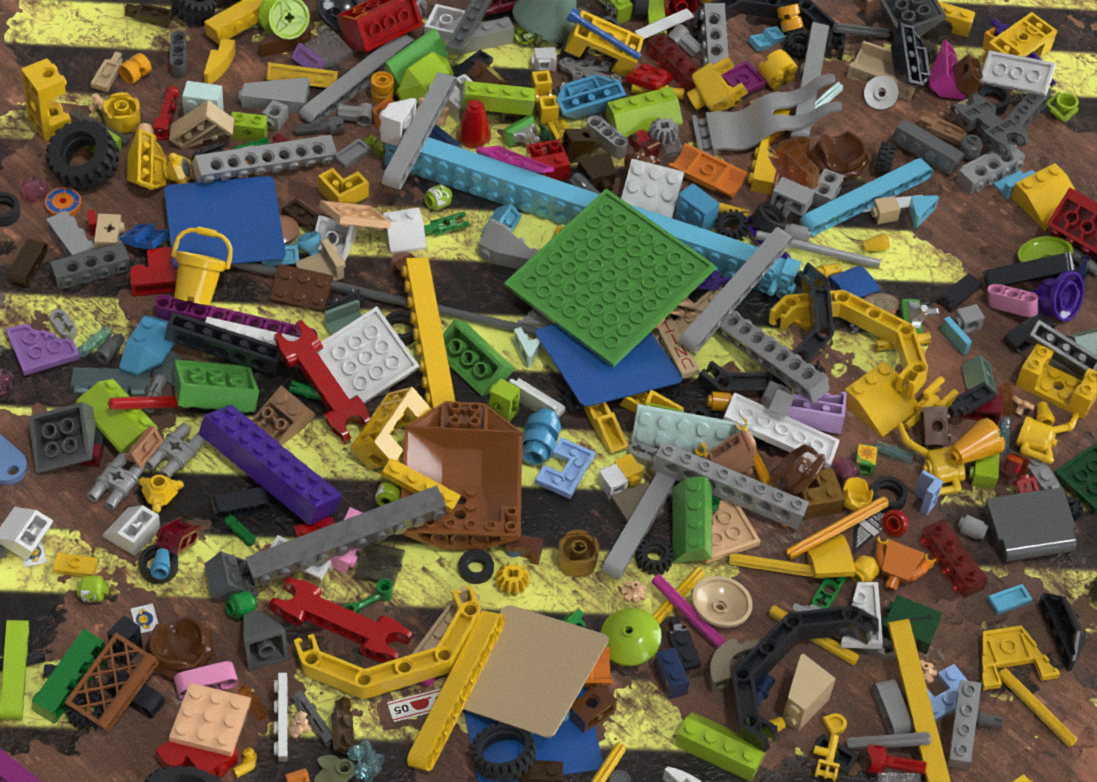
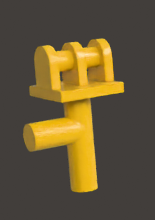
M831 734L828 748L815 745L813 754L826 757L825 760H818L815 777L819 775L823 776V779L831 778L833 779L832 781L836 782L840 764L833 761L839 739L838 735Z

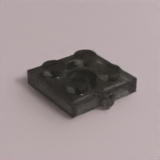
M373 542L369 543L363 548L362 554L358 555L355 578L374 583L381 579H389L394 587L399 572L401 573L405 550Z

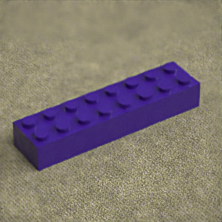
M229 405L204 415L198 434L308 525L336 513L342 494L279 444L278 441L274 440L263 429L253 423L251 419L242 414L236 407Z

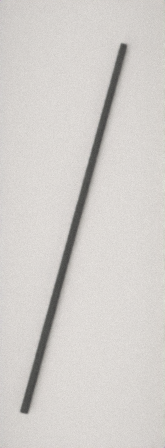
M254 262L230 265V267L273 277L276 276L278 269ZM337 281L332 283L331 290L346 293L352 289L356 291L360 289L359 296L363 295L365 298L408 307L406 297ZM437 305L439 315L513 332L514 329L521 327L524 334L527 333V335L537 337L535 334L538 329L537 327Z

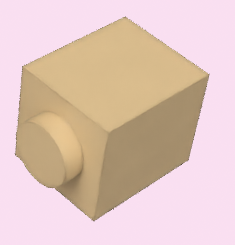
M895 196L874 200L873 207H871V215L873 218L875 217L877 224L898 221L901 209Z

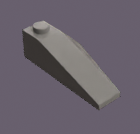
M491 218L479 242L478 256L493 264L520 269L538 250L528 247L524 243L526 240L522 237L518 239L511 233L512 229L507 225Z

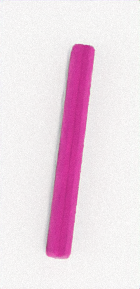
M657 574L652 579L651 583L717 649L726 642L660 574Z

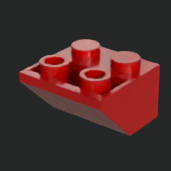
M560 139L526 145L528 158L554 168L553 172L537 174L558 181L569 179L571 164Z

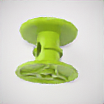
M263 0L259 7L258 18L261 26L268 33H275L283 39L299 37L305 32L309 24L310 15L308 7L302 0Z

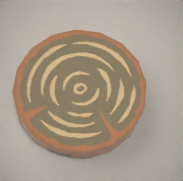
M877 293L863 299L893 315L899 309L898 299L889 294Z

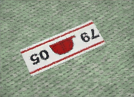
M442 688L387 702L393 722L430 713Z

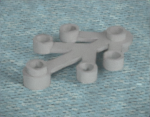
M587 55L585 60H573L572 58L565 57L559 61L560 69L563 72L570 73L574 81L582 79L583 76L586 78L592 75H599L612 80H619L622 84L621 76L617 74L609 76L597 72L610 71L611 63L608 61H602L601 65L593 66L595 64V57Z

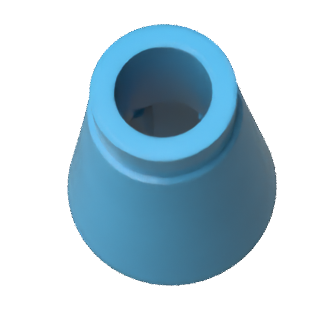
M165 548L157 550L150 566L151 575L156 579H164L170 573L169 551Z

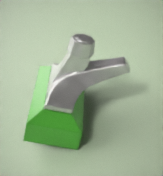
M528 115L502 129L506 145L509 147L518 142H523L526 145L535 144L540 139L535 135L538 131L534 116Z
M902 299L900 301L901 319L911 323L915 327L917 334L922 333V321L924 319L939 315L938 308L928 309L927 305L920 306V300Z

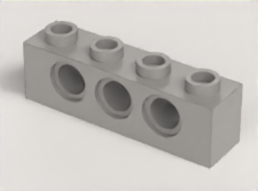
M704 3L703 9H700V20H703L701 35H704L702 51H705L703 66L709 62L714 65L728 57L725 3ZM711 36L716 37L717 40L711 39ZM711 52H716L718 55L715 56Z
M1009 144L1011 146V153L1002 157L992 152L960 169L956 183L969 195L979 192L984 187L994 184L997 180L1006 178L1010 173L1019 171L1023 167L1025 155L1015 145Z
M960 679L947 767L969 770L981 683Z

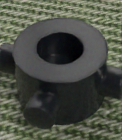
M45 664L42 677L48 679L57 665Z

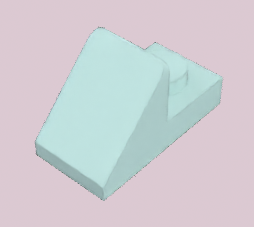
M519 327L514 329L513 342L528 369L532 367L542 344L538 338L529 340L527 333L524 334L522 328Z

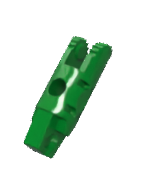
M465 211L430 221V224L424 226L425 236L431 234L438 236L470 227L468 221L458 224L455 222V220L466 216Z

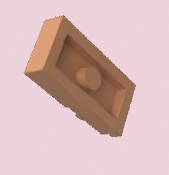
M149 426L139 437L138 441L130 447V451L124 454L126 459L130 462H135L138 468L144 466L163 442L157 429L154 426Z

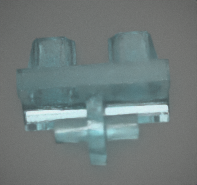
M363 739L359 745L351 746L348 750L349 759L358 760L359 762L354 767L356 778H364L365 782H373V778L382 770L381 765L385 762L384 755L377 754L376 750H373L369 739Z

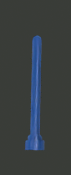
M574 8L571 10L566 19L570 23L574 22L575 24L577 22L635 59L641 58L639 52L582 18L578 10Z

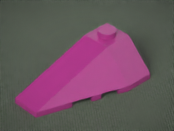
M946 39L942 42L936 57L928 85L931 91L936 92L939 97L964 100L966 95L956 87L953 65L958 62L956 51Z
M501 146L480 147L476 149L477 154L534 173L554 171V168Z

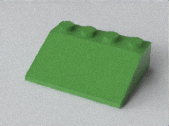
M174 359L175 397L178 406L183 408L199 407L203 410H210L233 405L241 413L255 412L259 390L250 367Z

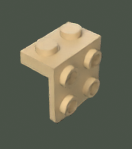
M328 238L321 240L322 252L296 262L297 268L333 275V281L344 278L345 261L342 257L338 256L335 244H331Z

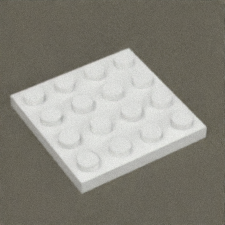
M377 306L322 341L323 350L318 352L348 398L350 399L358 395L364 404L420 369L419 364Z

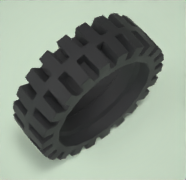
M498 722V726L492 723L490 724V729L487 727L482 728V732H478L476 734L477 738L473 739V744H471L473 762L478 773L481 776L484 775L486 779L491 777V780L496 782L499 778L500 782H505V778H508L509 781L514 780L513 776L520 778L522 777L521 772L526 774L528 767L532 768L533 762H535L536 749L531 732ZM515 740L524 745L523 752L510 762L494 763L483 757L484 751L497 741Z

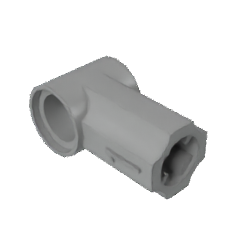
M680 23L667 36L692 58L702 48V45Z
M361 103L359 106L339 105L338 116L342 115L343 120L356 121L358 125L365 127L372 123L374 108L369 103Z

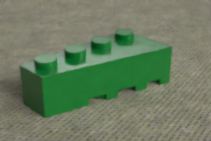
M85 629L81 631L40 691L34 695L32 704L35 713L53 724L60 719L67 710L65 701L105 648L104 640ZM107 659L102 660L100 663L101 670L107 664ZM90 677L87 681V685H89L95 677Z

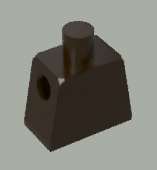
M565 129L561 140L570 164L577 163L580 159L591 157L593 150L602 146L601 139L599 137L594 138L589 129Z
M609 152L578 160L577 172L585 176L596 189H602V191L605 189L613 190L616 171Z

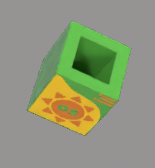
M858 444L855 454L854 474L873 477L878 447Z

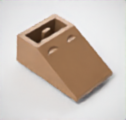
M280 386L251 421L274 440L278 441L279 444L283 445L302 431L316 414L284 387Z

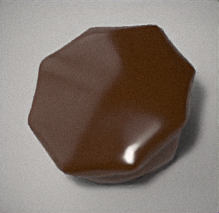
M850 131L835 137H829L826 134L822 135L809 153L810 158L820 172H823L825 168L844 175V179L860 176L869 163L864 142Z
M806 444L799 446L784 457L771 474L770 483L774 488L793 496L799 494L816 479L826 462L825 454L818 453Z
M185 617L167 624H156L149 640L146 642V652L155 656L159 661L154 671L174 680V676L180 672L204 667L214 654L211 630L203 627L202 623L193 617Z

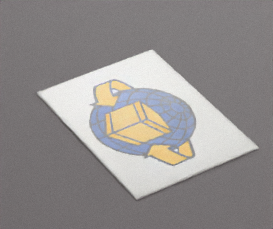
M42 542L38 544L28 561L22 558L24 567L47 562Z
M153 603L131 608L133 620L140 626L141 633L152 631L155 625L158 624Z

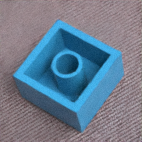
M692 183L678 194L674 218L678 221L711 231L715 228V220L720 203Z

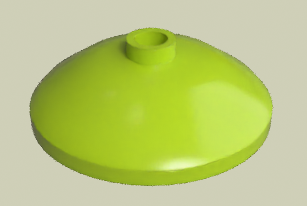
M1037 237L1027 241L1020 247L1018 260L1019 262H1025L1069 252L1073 256V247L1067 240L1060 237Z
M625 608L613 613L604 622L600 633L608 637L606 647H610V660L621 666L634 667L648 662L655 656L661 645L662 635L657 620L650 613L638 608ZM629 629L633 630L630 634L626 633Z

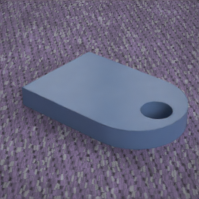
M0 434V485H11L19 482L26 475L27 461L24 454ZM11 470L19 471L15 475L8 474Z

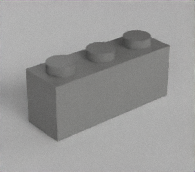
M509 17L480 23L464 51L465 54L476 52L480 49L485 50L512 44L514 41V27Z
M67 211L46 219L49 234L66 257L95 250L93 242L86 238L84 230L77 226L75 218L70 216Z

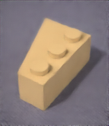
M207 100L171 124L169 140L181 149L202 144L204 140L210 138L216 140L218 136L224 134L227 136L232 135L234 118Z

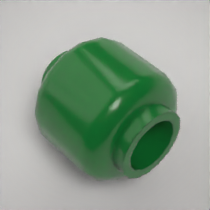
M246 590L229 595L225 602L227 614L236 620L243 619L244 614L255 611L257 607L256 597Z

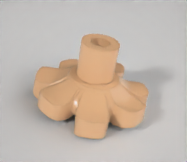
M99 94L91 95L94 103L89 106V109L92 112L99 109L104 113V102Z
M1017 396L1012 397V400L1018 405L1015 410L1017 414L1022 415L1025 409L1033 410L1035 408V405L1030 404L1028 401L1021 400Z
M635 580L633 583L627 581L625 587L621 590V594L625 595L624 599L627 602L633 599V603H639L640 599L644 601L647 598L645 593L647 587L646 585L640 586V581Z
M920 660L924 679L927 684H932L934 681L933 677L937 676V670H933L934 665L932 663Z
M303 711L298 712L295 715V719L291 718L290 720L291 726L288 727V733L294 738H297L303 731L309 733L311 730V725L305 719L307 714Z

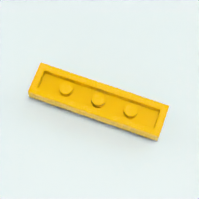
M268 62L267 80L310 78V86L328 88L337 81L338 71Z
M390 458L381 473V476L414 494L437 485L449 513L453 511L461 497L456 492L393 458Z

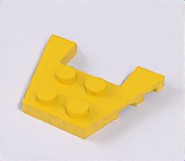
M1022 625L983 631V691L1001 687L1002 682L997 672L999 668L1034 663L1041 681L1059 678L1060 673L1058 669L1052 667L1049 663V658L1039 651L1036 642Z

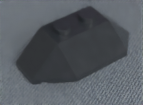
M899 23L891 45L895 77L907 84L922 87L931 77L926 46L917 34L915 26Z
M1042 593L1038 606L1067 672L1071 671L1085 646L1087 633L1082 629L1079 615L1075 613L1073 606L1066 597Z

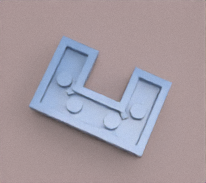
M560 438L552 456L568 462L562 473L544 465L535 479V484L571 499L593 462L596 452Z
M955 664L937 674V678L947 689L945 692L934 697L927 689L935 722L955 712L960 679L967 680Z

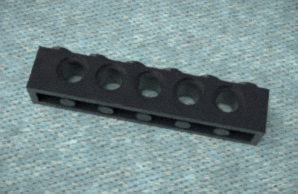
M175 312L172 313L167 324L165 340L274 376L281 361L280 352L276 345Z

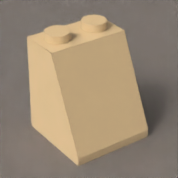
M804 654L800 656L782 717L788 726L794 727L797 731L829 701L836 679Z

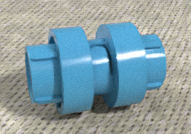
M545 408L537 410L536 413L528 417L524 429L525 432L523 433L522 458L532 465H541L544 463V460L552 457L561 431L558 415L554 411Z

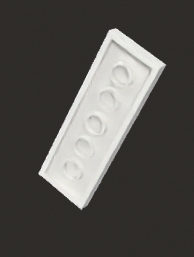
M734 392L723 420L733 422L737 420L738 423L745 424L742 418L745 417L747 424L753 425V436L788 452L806 444L818 453L825 454L826 462L823 468H830L840 440L788 416L784 417L769 411L765 406Z

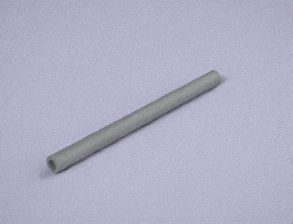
M757 230L755 239L765 241L771 233ZM793 239L789 246L879 268L881 259Z

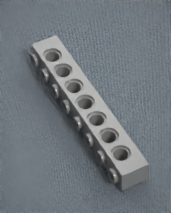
M332 135L195 155L192 167L197 183H211L218 179L225 181L237 176L238 178H244L250 174L262 175L269 171L275 173L288 168L289 170H294L300 166L312 167L319 163L323 165L330 164L336 157L337 151Z
M736 310L715 331L716 334L810 402L814 403L830 390L829 379L825 373L817 371L811 363L803 361L798 354L792 353L787 346L779 344L774 337L765 334L761 328L754 326L749 319L741 317Z
M663 441L651 468L678 481H683L685 478L705 476L712 485V495L798 530L809 504L806 500Z

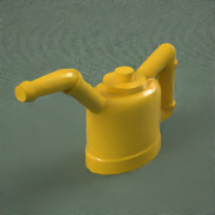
M1074 412L1068 423L1054 427L1026 416L1015 445L1021 447L1020 453L1024 456L1042 461V463L1052 464L1054 458L1051 446L1055 447L1058 440L1054 439L1056 434L1073 430L1079 419V413Z
M902 422L897 423V428L904 445L925 457L922 471L925 470L942 480L943 484L952 482L953 486L941 487L939 496L960 492L962 490L960 481L965 480L964 464L959 465L950 459L949 453L952 446L927 450L912 439L910 440Z

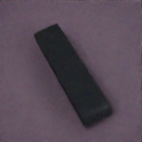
M1069 252L984 270L983 277L987 290L992 284L1011 286L1058 276L1064 271L1076 270L1072 253Z

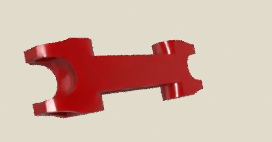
M299 320L296 322L297 331L301 336L298 340L288 341L281 333L277 332L274 334V341L285 364L289 368L298 364L329 411L324 413L323 417L331 431L342 442L348 444L351 442V436L346 425L351 422H358L364 427L370 419L367 408L358 395L350 399L318 354L319 351L323 350L320 339L305 322Z
M285 577L283 588L294 597L290 600L272 598L269 602V609L284 621L295 626H302L306 620L361 645L360 652L365 657L376 662L385 663L399 658L397 651L388 646L389 643L397 641L409 644L412 640V632L396 620L384 615L379 616L377 621L371 620L320 597L322 594L321 589L305 580Z

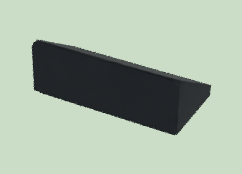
M822 733L815 745L828 748L830 737ZM837 743L833 762L840 764L839 769L848 774L860 756Z

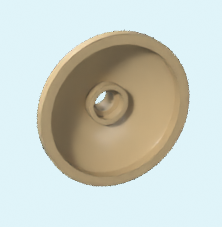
M707 577L695 586L692 594V604L697 614L714 626L723 628L739 626L749 618L752 611V599L747 589L739 582L728 577Z

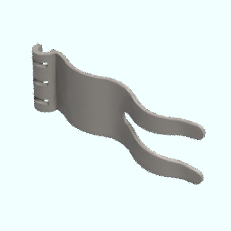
M826 74L818 76L794 91L766 94L740 111L707 112L704 119H697L696 115H692L698 149L714 157L718 154V150H746L759 144L763 139L775 132L803 129L828 114L841 111V102L822 104L802 115L773 114L775 110L791 108L801 104L820 88L834 83L835 75Z

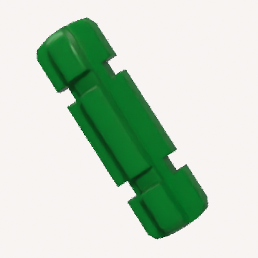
M233 515L225 518V525L230 529L232 528V531L241 540H245L244 543L247 546L251 547L256 543V537L249 533L250 531L240 521H237Z

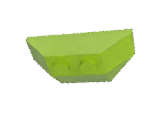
M430 52L407 67L400 87H398L396 92L399 100L415 98L417 104L419 98L426 96L438 72L453 76L454 73L448 59L435 52Z

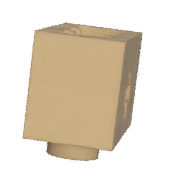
M98 214L94 239L95 250L123 243L119 240L121 233L125 232V222L121 221V215Z

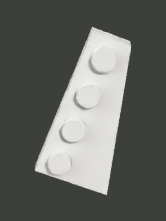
M858 582L852 605L879 619V632L874 635L870 631L871 640L867 645L850 635H844L841 648L882 649L883 640L878 582Z
M278 673V680H274V693H278V700L274 701V713H278V721H274V734H278V742H274V755H278L279 762H287V673Z

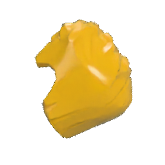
M850 477L846 480L842 490L845 499L844 507L856 511L872 502L873 489H868L867 482L864 479Z

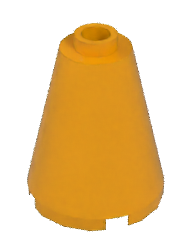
M988 418L981 419L950 448V459L954 463L961 465L1000 454L1005 448L1004 437L1000 438L998 434L1000 429L993 421Z

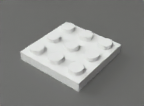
M632 159L621 199L630 205L673 218L684 172Z

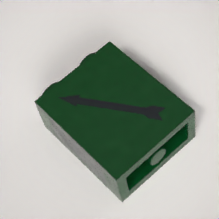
M897 595L894 602H889L886 610L889 613L888 617L883 616L881 621L882 637L891 641L888 622L909 619L917 651L927 655L943 613Z

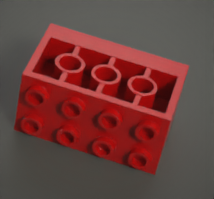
M367 0L336 15L346 47L368 52L423 26L416 0Z
M1069 187L1047 222L1050 228L1049 231L1056 237H1065V240L1072 246L1077 247L1079 245L1084 253L1089 256L1094 254L1097 258V202ZM1092 227V230L1087 232V229Z

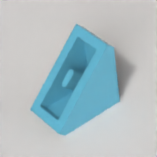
M911 196L908 209L915 229L936 209L938 196Z

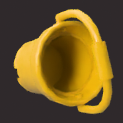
M199 226L198 228H188L177 235L173 244L171 256L176 258L175 261L178 263L174 298L211 305L220 272L230 269L232 246L230 241L223 234L218 233L217 230ZM190 232H197V234L213 238L218 237L226 243L228 248L227 261L200 254L177 251L180 239Z

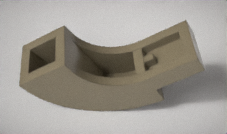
M733 638L723 643L716 650L708 674V685L711 693L730 688L732 682L731 666L740 662L759 643L758 639L746 640L739 644L737 639Z

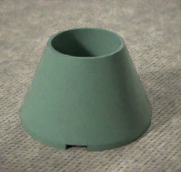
M518 0L514 4L512 13L516 22L533 35V32L543 36V40L565 43L574 22L570 23L566 19L573 8L577 10V0Z

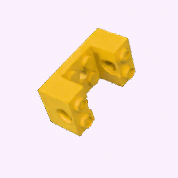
M581 10L582 18L640 53L644 37ZM576 22V24L572 25L564 51L580 58L585 48L589 46L616 58L611 72L626 78V75L632 71L638 59L625 53Z
M1031 12L988 42L983 62L985 63L989 50L1026 57L1034 51L1041 57L1051 50L1057 30Z
M48 58L21 68L28 120L45 142L50 140L51 136H55V131L58 128L62 129L64 124L72 122L69 114L63 112L60 102H56L54 99L66 93V79L58 73L55 64H51Z
M1037 343L1022 366L1015 386L1072 414L1078 412L1079 417L1084 419L1097 398V372L1088 368L1081 381L1049 365L1054 351ZM1054 386H1059V387H1061L1062 389H1061V390H1057V389L1054 388Z
M413 387L387 393L350 449L369 470L386 466L390 458L399 461V456L403 449L390 436V433L394 430V425L397 428L405 427L429 412L431 408Z

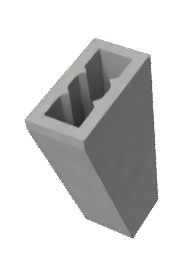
M310 78L244 83L243 89L239 90L238 100L241 101V108L263 111L272 100L287 105L289 114L299 115L300 110L308 101Z

